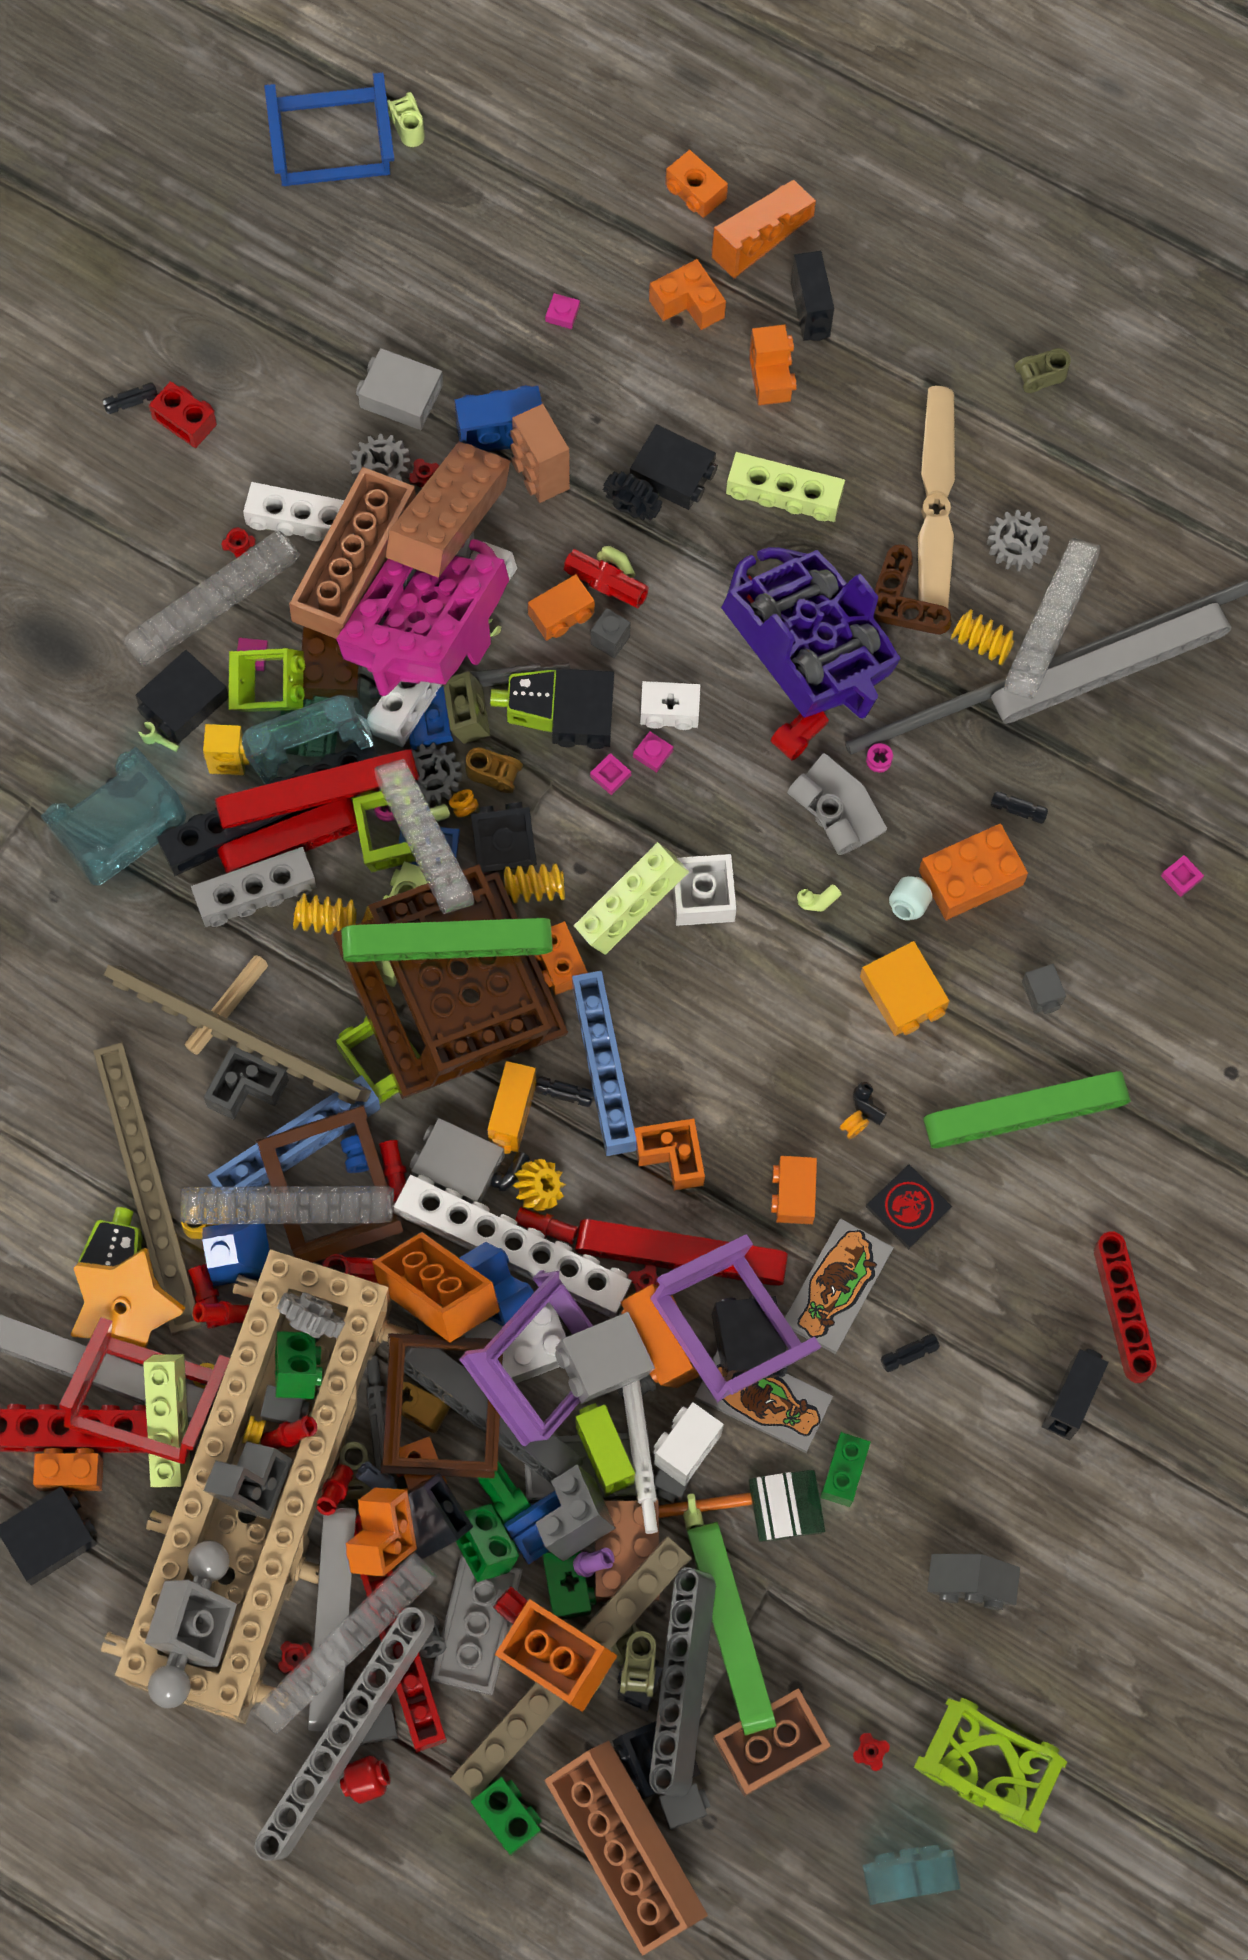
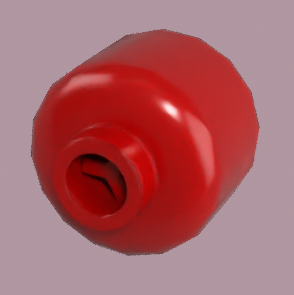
M369 1755L347 1764L343 1772L344 1777L340 1779V1786L346 1797L350 1796L354 1802L363 1804L386 1793L387 1785L391 1782L389 1770L383 1760H378L376 1757Z

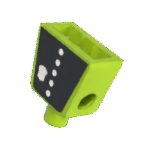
M556 670L509 675L508 690L491 689L490 706L507 707V722L510 724L552 732Z
M116 1207L112 1222L97 1220L78 1262L115 1266L141 1251L143 1234L139 1228L130 1226L134 1211L123 1207Z

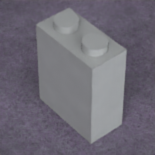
M380 348L377 356L372 357L368 364L366 379L361 380L358 384L356 395L359 397L360 408L422 430L442 389V371Z
M438 1118L435 1126L430 1125L424 1135L423 1141L426 1143L422 1151H416L410 1162L409 1167L412 1168V1175L418 1177V1175L428 1177L435 1182L434 1186L444 1191L446 1188L453 1189L462 1195L461 1199L471 1204L473 1201L482 1203L491 1185L492 1177L498 1171L505 1157L504 1148Z
M629 1312L565 1337L555 1347L556 1360L562 1369L565 1368L569 1376L570 1390L575 1397L579 1398L581 1404L641 1380L655 1369Z

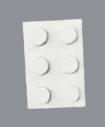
M550 1302L544 1306L503 1352L502 1366L515 1384L560 1367L556 1360L555 1347L566 1335L558 1314ZM489 1320L477 1325L464 1335L470 1338L493 1339L503 1327Z

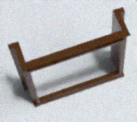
M363 1105L256 1140L292 1253L296 1258L313 1263L330 1255L340 1254L404 1232L400 1219L394 1214V1205L366 1120L368 1117ZM354 1122L383 1216L305 1242L275 1149Z
M388 1333L389 1356L384 1446L380 1473L431 1476L440 1473L441 1476L494 1478L498 1467L500 1415L489 1399L487 1401L485 1462L399 1458L405 1347L470 1351L483 1349L492 1339L459 1337L449 1343L441 1336ZM503 1353L498 1358L501 1365L503 1363Z

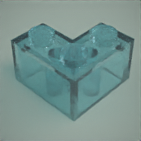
M939 1845L922 1847L920 1852L919 1847L900 1850V1857L898 1858L894 1857V1853L874 1856V1863L863 1865L870 1905L961 1889L953 1849L940 1851Z

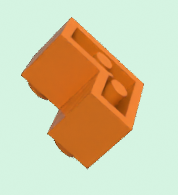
M698 259L650 283L649 301L662 321L687 309L700 330H703L725 318L726 300Z
M785 324L752 328L749 360L758 406L791 402L792 391L796 390L795 374H790L789 366L792 365L791 352L794 351L792 335H787Z
M694 1118L634 1128L639 1167L669 1162L674 1191L704 1186L705 1173Z
M375 1487L358 1500V1512L361 1516L363 1530L346 1543V1556L349 1560L350 1571L354 1574L384 1576L417 1549L407 1490Z

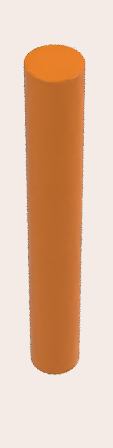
M750 1492L696 1500V1507L701 1512L752 1505ZM688 1501L658 1505L659 1518L683 1515L688 1510Z

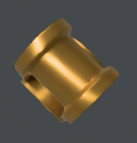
M480 747L473 748L466 755L465 772L470 780L490 786L500 792L513 793L515 789L513 783L516 775L523 768V764L519 760ZM476 761H481L486 766L478 769L473 767L471 764Z
M403 1382V1395L405 1392L409 1393V1400L411 1402L405 1401L402 1405V1416L424 1430L436 1434L450 1406L434 1394L428 1393L411 1383Z

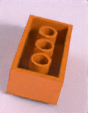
M420 1232L372 1262L378 1284L389 1287L390 1298L449 1343L500 1312L493 1282L423 1232Z

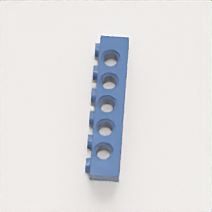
M602 971L572 976V989L606 1156L636 1151L637 1140Z
M361 1075L353 1080V1082L372 1091L367 1102L356 1101L355 1104H350L339 1099V1093L335 1092L269 1136L361 1105L364 1106L367 1117L381 1109L379 1099ZM354 1122L276 1148L275 1150L283 1173L354 1127ZM257 1143L208 1175L212 1186L225 1205H235L269 1182Z

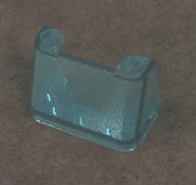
M348 694L337 695L257 724L247 729L242 736L245 756L265 785L278 777L277 771L282 763L286 764L289 762L285 750L335 731H339L343 742L349 741V739L353 740L361 750L375 744L361 703L358 698Z
M137 747L119 756L115 767L116 777L72 809L66 803H56L51 805L41 815L46 826L93 885H101L157 845V836L161 835L162 831L171 826H181L186 819V813L177 792Z

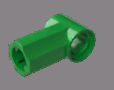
M499 1461L494 1478H477L493 1502L492 1506L497 1515L501 1517L503 1524L531 1506L523 1492L519 1488L516 1489Z

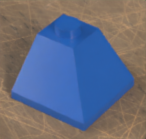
M264 1217L203 1227L202 1242L213 1286L237 1283L238 1275L252 1280L260 1278L270 1251Z

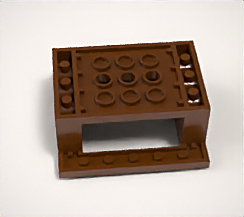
M478 864L367 906L362 922L356 925L518 919L499 873L496 872L484 876ZM340 930L333 933V939L343 960L342 934ZM535 955L389 961L426 1046L421 1057L416 1059L375 961L347 962L343 960L402 1099L568 1034ZM455 961L464 963L467 972L461 976L455 975L451 971V963ZM465 989H473L478 993L479 1000L475 1003H468L464 1000L462 992Z

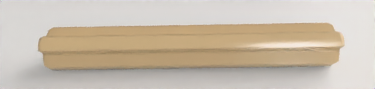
M255 955L211 1011L228 1018L268 967L267 962L260 956ZM203 1026V1028L197 1027L185 1042L186 1048L196 1055L199 1054L213 1037L211 1035L212 1029Z

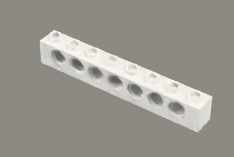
M251 482L243 513L246 525L253 529H269L286 536L295 534L304 536L311 541L324 540L331 525H327L325 522L335 519L344 500ZM274 509L282 510L277 514L270 513ZM303 514L309 515V517L306 519L297 518L298 516ZM474 531L466 540L464 547L460 548L455 556L469 559L471 553L469 544L474 539Z
M484 542L494 551L498 558L504 559L510 581L517 570L513 553ZM474 551L470 559L474 560L478 552ZM401 681L388 695L382 696L377 705L373 706L369 711L367 722L373 735L403 747L411 732L420 721L421 716L436 696L439 687L443 684L422 681L417 684Z
M410 1174L394 1205V1214L469 1250H473L484 1242H488L497 1248H502L509 1259L508 1268L531 1280L540 1270H544L545 1273L559 1270V1279L575 1301L610 1318L616 1317L621 1306L620 1301L624 1300L632 1280L627 1279L628 1275L625 1272L611 1267L610 1270L599 1265L600 1261L590 1255L584 1254L581 1257L571 1252L572 1247L561 1241H556L554 1244L544 1239L545 1235L534 1228L525 1230L517 1226V1221L507 1215L501 1214L498 1217L490 1213V1209L480 1202L473 1201L471 1204L461 1199L462 1195L453 1189L446 1188L444 1191L434 1186L435 1182L423 1175L415 1177ZM432 1198L437 1200L440 1205L436 1210L429 1211L423 1207V1202ZM454 1212H462L467 1216V1220L462 1224H455L451 1221L450 1216ZM482 1225H489L495 1232L490 1237H482L477 1230ZM510 1238H516L521 1241L522 1247L513 1251L506 1247L505 1242ZM538 1251H543L549 1255L550 1260L547 1263L539 1264L534 1261L533 1255ZM566 1264L573 1265L577 1269V1274L573 1277H566L561 1273L560 1268ZM592 1278H600L603 1280L605 1287L599 1291L593 1290L589 1287L588 1281Z

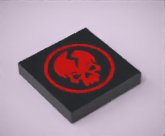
M908 1164L867 1203L866 1208L909 1250L951 1210L952 1206Z

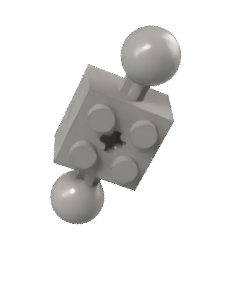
M215 1541L200 1542L191 1550L188 1557V1567L194 1577L193 1582L190 1580L164 1582L145 1644L169 1655L166 1666L158 1668L151 1675L148 1682L150 1698L156 1705L162 1708H175L187 1699L191 1685L190 1679L184 1671L186 1663L195 1667H218L237 1604L210 1591L212 1582L218 1581L226 1574L230 1563L229 1554L225 1547Z

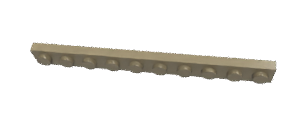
M108 964L104 976L113 980V986L124 991L132 989L138 992L137 998L151 1004L156 1001L162 1004L161 1009L174 1016H178L180 1013L187 1017V1023L198 1028L206 1026L212 1029L211 1035L228 1041V1038L237 1042V1048L248 1053L256 1051L262 1054L261 1059L274 1066H278L280 1063L288 1067L287 1073L301 1079L306 1076L314 1080L313 1086L327 1092L332 1089L339 1093V1099L347 1103L355 1104L356 1101H368L371 1090L122 966Z
M123 1042L94 1050L156 1280L165 1292L185 1307L183 1314L168 1322L171 1334L174 1336L200 1328L202 1323L196 1322L193 1318V1308L196 1304L125 1047Z
M667 1535L581 1632L610 1650L692 1558ZM535 1682L450 1778L472 1799L477 1797L564 1700Z

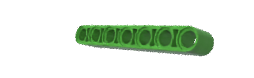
M546 918L351 925L341 929L343 960L347 962L541 955L553 951L551 922Z
M1116 1071L935 1112L925 1116L923 1120L931 1148H942L1121 1107L1131 1102L1123 1073Z
M718 1522L688 1529L687 1533L697 1569L711 1574L716 1582L712 1622L744 1734L748 1735L776 1727L774 1714Z

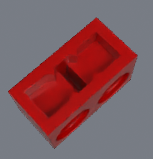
M171 381L149 404L152 419L195 449L217 425L215 411L209 403L203 400L201 402L198 401L186 387L182 385L178 387ZM174 403L179 404L176 407H169L171 404ZM196 418L201 419L200 421L195 423L190 422L191 420Z

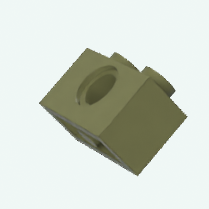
M469 671L452 676L446 685L443 684L450 731L463 744L490 736L482 684Z

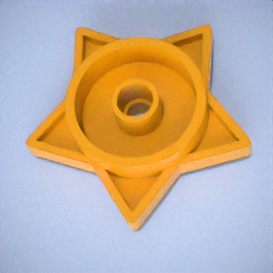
M146 1248L119 1265L105 1266L78 1262L74 1267L84 1305L71 1332L72 1337L91 1338L100 1317L113 1321L112 1338L147 1348L153 1329L180 1316L185 1311V1307L160 1287L154 1277L149 1252Z

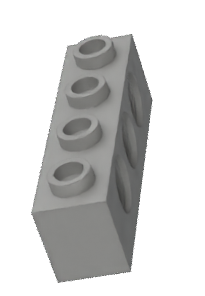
M303 847L191 886L205 927L224 925L228 922V919L236 916H250L256 912V909L265 906H278L284 902V899L293 896L301 897L303 893L308 895L313 889L317 888ZM280 876L290 877V880L285 884L276 883L277 878ZM252 886L262 887V890L257 894L248 893L249 888ZM230 895L234 897L233 901L228 904L220 903L221 898Z

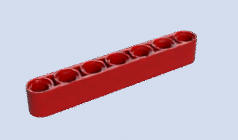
M411 749L227 794L216 798L215 804L223 829L355 797L363 792L386 789L394 784H406L418 780L419 774Z
M583 1219L579 1223L575 1251L592 1257L642 1265L653 1264L656 1267L674 1270L729 1242ZM752 1245L744 1257L761 1283L773 1286L783 1285L788 1253L777 1249ZM733 1265L712 1275L743 1281Z

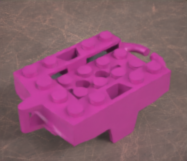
M472 539L469 549L478 552L476 558L472 560L455 556L439 578L391 559L386 560L336 638L344 660L363 666L369 672H372L381 696L388 695L401 681L417 684L422 681L446 685L466 655L472 664H479L491 644L489 617L499 603L509 582L504 559L498 558L486 543Z

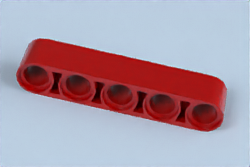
M350 798L331 802L222 845L217 850L226 874L303 847L304 852H307L358 831L353 802Z
M1109 1231L1104 1233L1095 1244L1094 1256L1124 1373L1130 1381L1142 1383L1155 1371L1157 1366L1126 1242L1119 1233ZM1103 1243H1112L1116 1247L1117 1253L1109 1254L1104 1251ZM1110 1273H1121L1124 1277V1283H1115L1111 1279ZM1118 1302H1128L1132 1312H1122L1118 1307ZM1128 1330L1136 1332L1139 1336V1342L1132 1343L1127 1340L1125 1332ZM1133 1361H1143L1147 1366V1372H1137L1134 1369Z

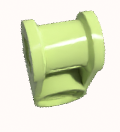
M408 92L405 97L394 101L388 99L389 119L394 124L403 144L408 147H416L422 144L425 138L423 118L412 93Z

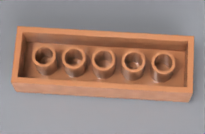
M459 441L391 527L386 558L439 578L506 488L510 460Z
M362 467L289 604L292 622L333 638L338 637L388 559L386 558L389 531L416 497L415 486Z
M610 1741L586 1751L544 1780L642 1956L708 1916Z

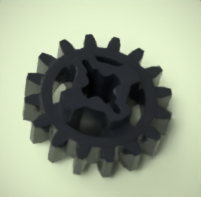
M614 471L603 484V491L607 493L606 498L614 501L612 504L617 510L626 512L633 518L639 517L641 520L647 518L651 521L653 518H656L662 508L663 501L658 499L660 497L659 494L652 492L653 487L647 481L637 479L632 474L626 475L623 471L619 474Z

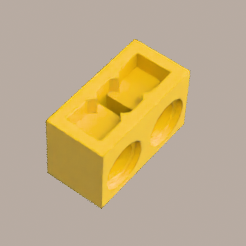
M205 724L203 753L209 774L244 775L245 765H250L251 749L248 748V737L243 736L241 726Z

